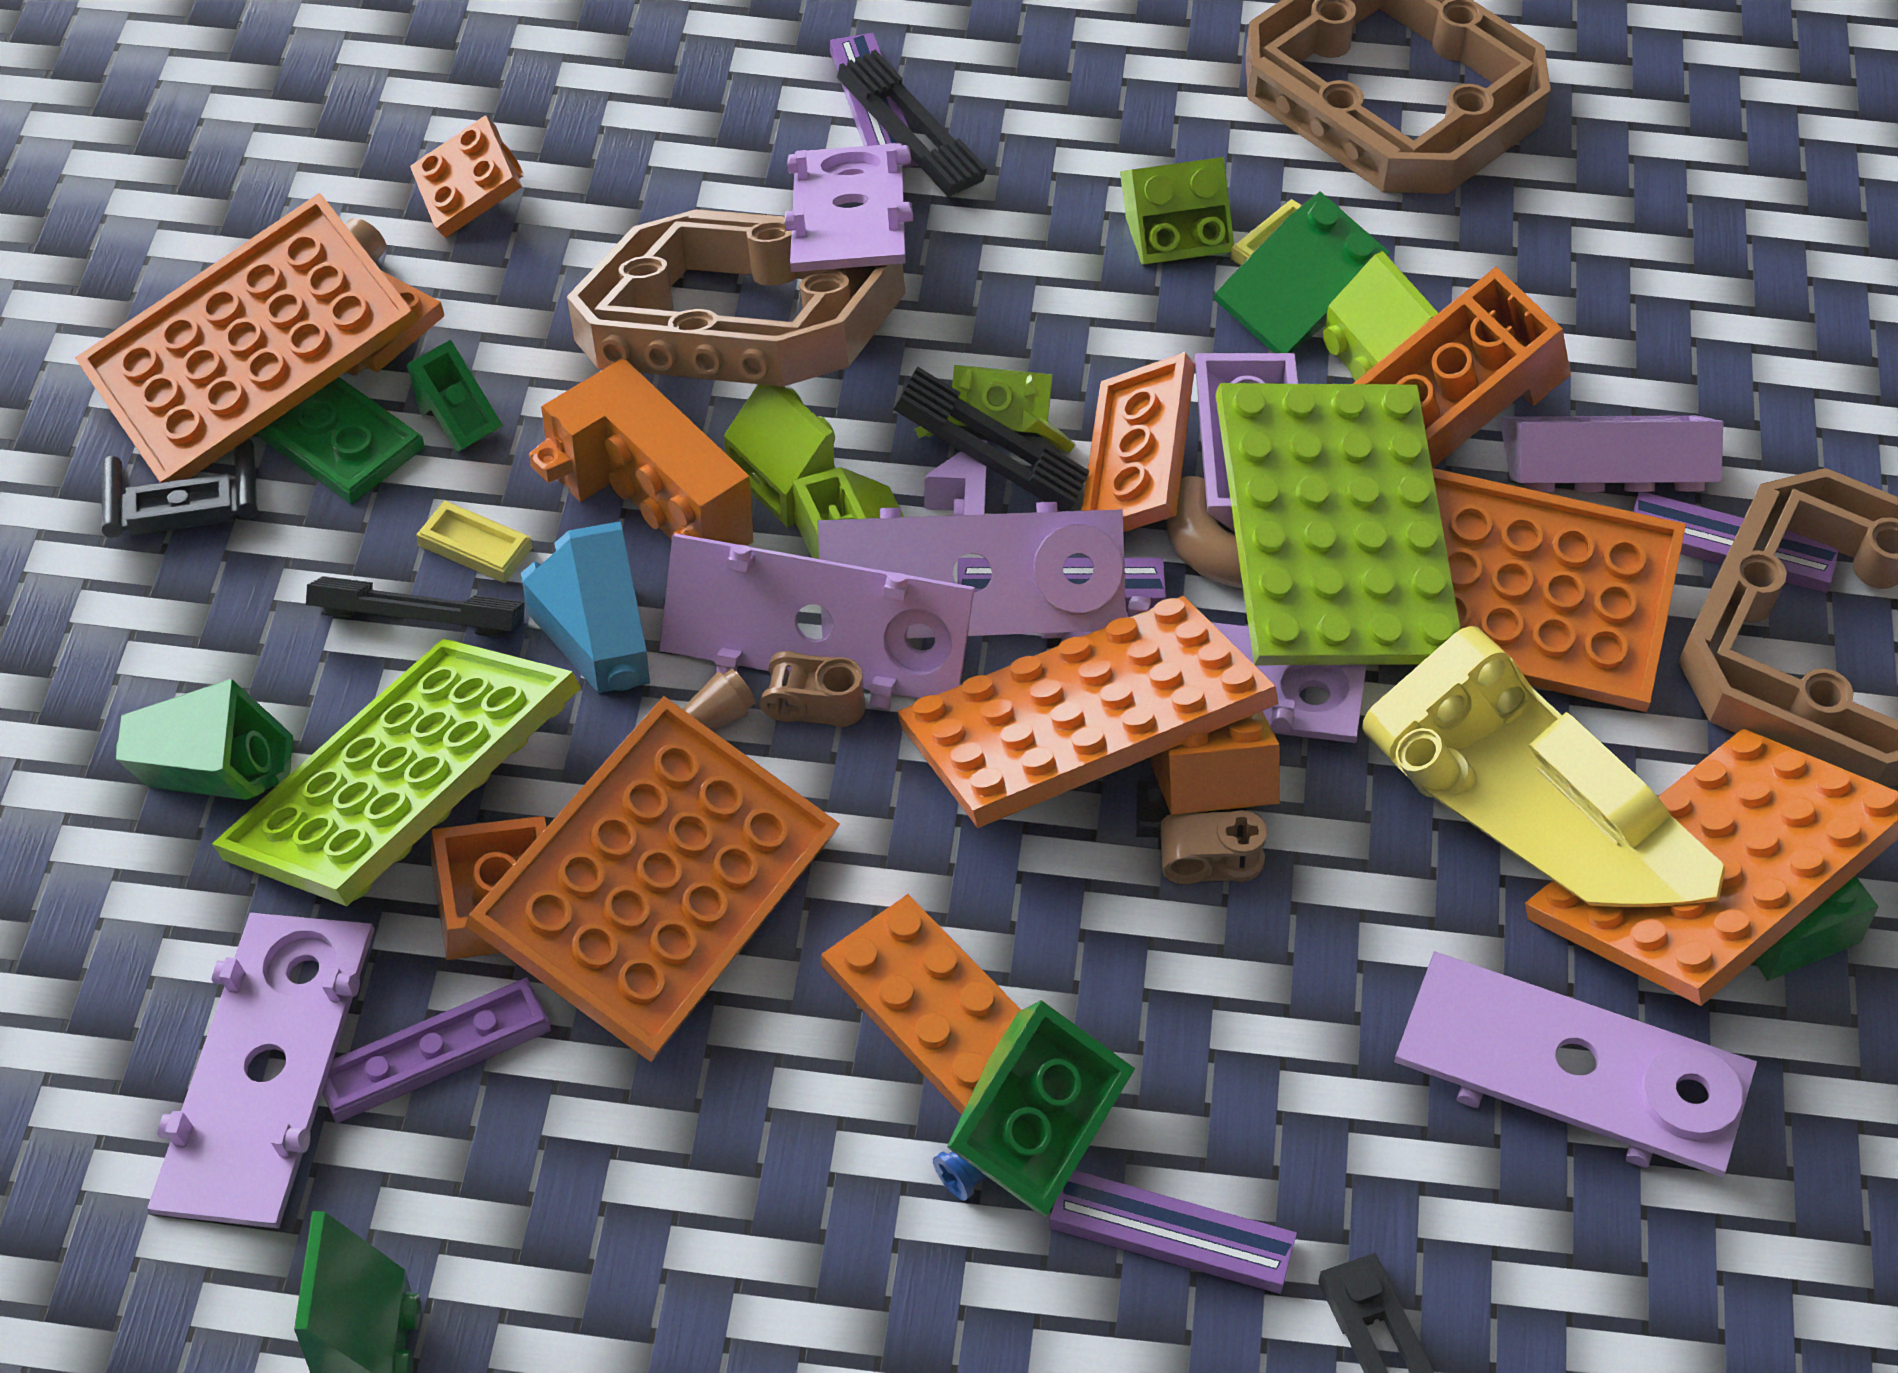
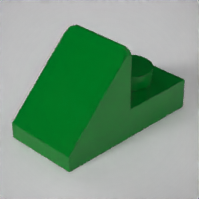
M451 339L407 364L421 415L424 416L432 411L457 453L503 426Z

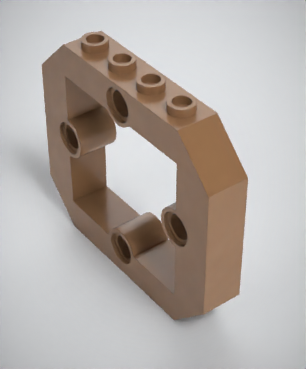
M1281 0L1249 21L1245 54L1248 100L1382 192L1449 194L1543 125L1551 91L1545 46L1473 0ZM1380 9L1431 42L1434 51L1440 57L1446 60L1460 61L1493 84L1487 88L1475 84H1461L1454 87L1449 92L1444 119L1413 141L1364 108V95L1357 85L1342 80L1327 83L1299 63L1314 53L1326 58H1336L1345 55L1351 47L1354 26Z
M695 209L632 227L567 296L574 341L598 369H605L616 361L623 359L627 360L639 373L784 387L848 368L906 293L903 264L791 272L792 231L785 230V216ZM687 269L752 275L755 282L767 286L781 285L795 279H803L799 285L802 311L793 322L719 316L705 309L676 312L673 311L671 286Z
M1828 468L1762 483L1690 632L1678 663L1709 722L1734 733L1744 728L1883 786L1891 787L1898 785V721L1853 702L1854 692L1852 686L1843 675L1834 670L1822 668L1806 673L1801 680L1731 650L1744 621L1759 622L1767 618L1777 602L1786 582L1787 572L1783 563L1774 555L1786 530L1838 549V552L1854 558L1853 568L1855 574L1870 587L1888 589L1898 585V497Z

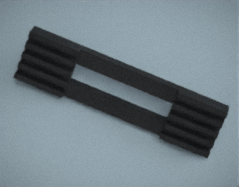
M876 49L871 51V55L868 53L864 54L863 59L858 56L855 58V62L852 59L849 60L847 66L844 63L839 65L838 80L897 143L910 147L911 158L947 197L984 181L987 167L959 138L955 140L902 84L903 78ZM890 97L939 150L933 149L930 152L882 99Z
M917 366L893 409L894 411L1041 500L1057 502V509L1061 512L1071 510L1090 472L1088 469L1047 445L1043 449L958 398L961 392ZM949 415L1033 465V469H1028L947 420Z
M322 576L314 580V582L307 584L306 605L324 607L321 614L326 616L349 618L355 614V611L474 626L477 627L474 634L491 637H503L507 634V631H512L524 621V601L474 595L464 602L373 590V582Z
M1376 1253L1320 1271L1318 1283L1342 1334H1346L1364 1373H1388L1365 1323L1367 1326L1374 1324L1376 1319H1379V1322L1385 1321L1409 1373H1434Z

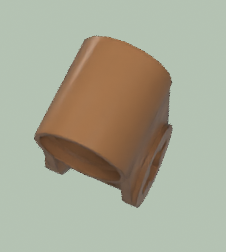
M782 651L771 657L768 668L772 676L769 689L762 693L760 700L761 710L767 716L783 722L801 721L829 724L836 727L850 726L863 717L866 710L863 675L860 666L852 659L803 655L793 651ZM787 667H791L790 674L789 671L786 669Z
M1250 811L1170 814L1161 821L1162 871L1164 877L1171 882L1177 884H1193L1208 881L1245 882L1259 876L1264 869L1265 854L1262 847L1266 843L1267 827L1260 816ZM1239 825H1243L1242 837L1237 836ZM1240 856H1245V866L1241 868L1239 866Z

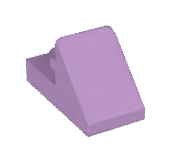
M960 451L926 475L924 480V507L929 510L954 511L953 515L984 514L986 466Z

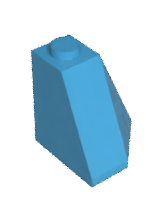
M621 521L567 531L554 543L556 551L542 564L534 561L521 572L527 614L598 693L613 690L625 691L635 686L650 684L647 650Z

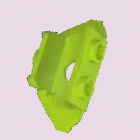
M954 365L952 387L961 392L958 398L1011 430L1039 434L1059 450L1063 449L1070 453L1076 446L1071 439L1048 421L1053 374ZM950 415L947 419L956 425L967 426ZM920 426L915 428L919 438L926 435L928 437L934 435Z

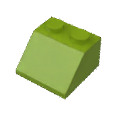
M1382 251L1375 254L1328 306L1323 340L1328 351L1332 355L1339 357L1351 371L1353 379L1357 381L1435 317L1438 312Z

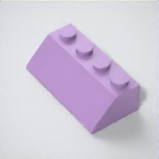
M1195 353L1207 513L1234 532L1216 391L1220 383L1298 384L1295 353Z
M1697 415L1501 416V430L1510 480L1525 483L1526 489L1540 492H1555V483H1575L1574 491L1604 492L1605 483H1624V491L1651 492L1655 491V482H1674L1675 491H1705V482H1722L1723 421Z

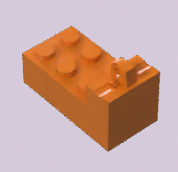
M1495 266L1353 384H1403L1418 386L1432 468H1434L1521 395L1534 406L1552 389L1570 377L1571 372L1563 328Z
M620 359L541 406L546 440L529 453L531 467L547 483L558 480L560 483L565 484L570 489V493L579 502L584 501L611 484L615 492L622 499L629 498L640 509L645 521L653 529L660 528L671 541L672 536L676 533L748 546L754 542L750 476L627 360Z

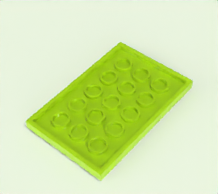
M1220 383L1215 395L1254 665L1421 664L1461 629L1418 386L1403 384Z
M443 638L216 839L212 845L224 861L348 906L352 901L365 895L371 888L372 883L393 863L406 857L411 851L412 845L433 826L443 822L450 815L452 808L470 791L483 785L489 779L490 773L510 754L522 749L528 742V738L548 719L558 715L565 708L566 702L581 689V686L572 671Z

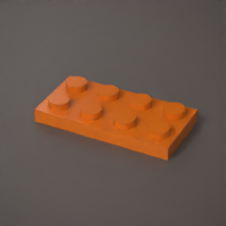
M1186 352L1101 381L1088 470L1090 472L1086 477L1081 511L1122 509L1123 532L1176 516L1195 364Z
M909 894L821 954V967L962 1115L989 1057L1021 1009Z

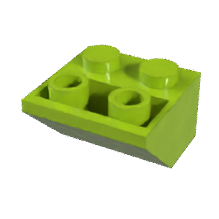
M1224 157L1120 171L1125 216L1142 265L1231 252L1234 246Z
M757 384L724 434L725 453L750 476L751 493L787 528L795 524L793 480L836 468L834 465L835 433L833 428L824 417L816 416L803 404L798 393L790 386L779 387Z
M843 467L793 480L794 521L812 558L819 559L818 520L880 518V508H900L888 485Z

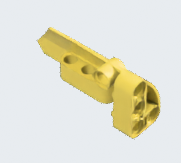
M1469 626L1456 632L1367 712L1362 726L1364 734L1412 781L1420 793L1426 797L1437 799L1588 905L1660 907L1719 900L1726 870L1725 865L1676 821L1658 796L1584 726L1567 712L1561 715L1528 683L1515 661L1478 627Z

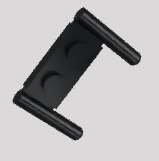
M248 438L234 448L235 479H230L228 473L126 488V494H123L122 461L116 456L106 457L102 461L103 535L109 538H116L124 530H129L130 536L146 533L156 534L167 530L195 526H212L217 523L234 521L233 515L236 514L244 519L255 517L258 513L254 443Z

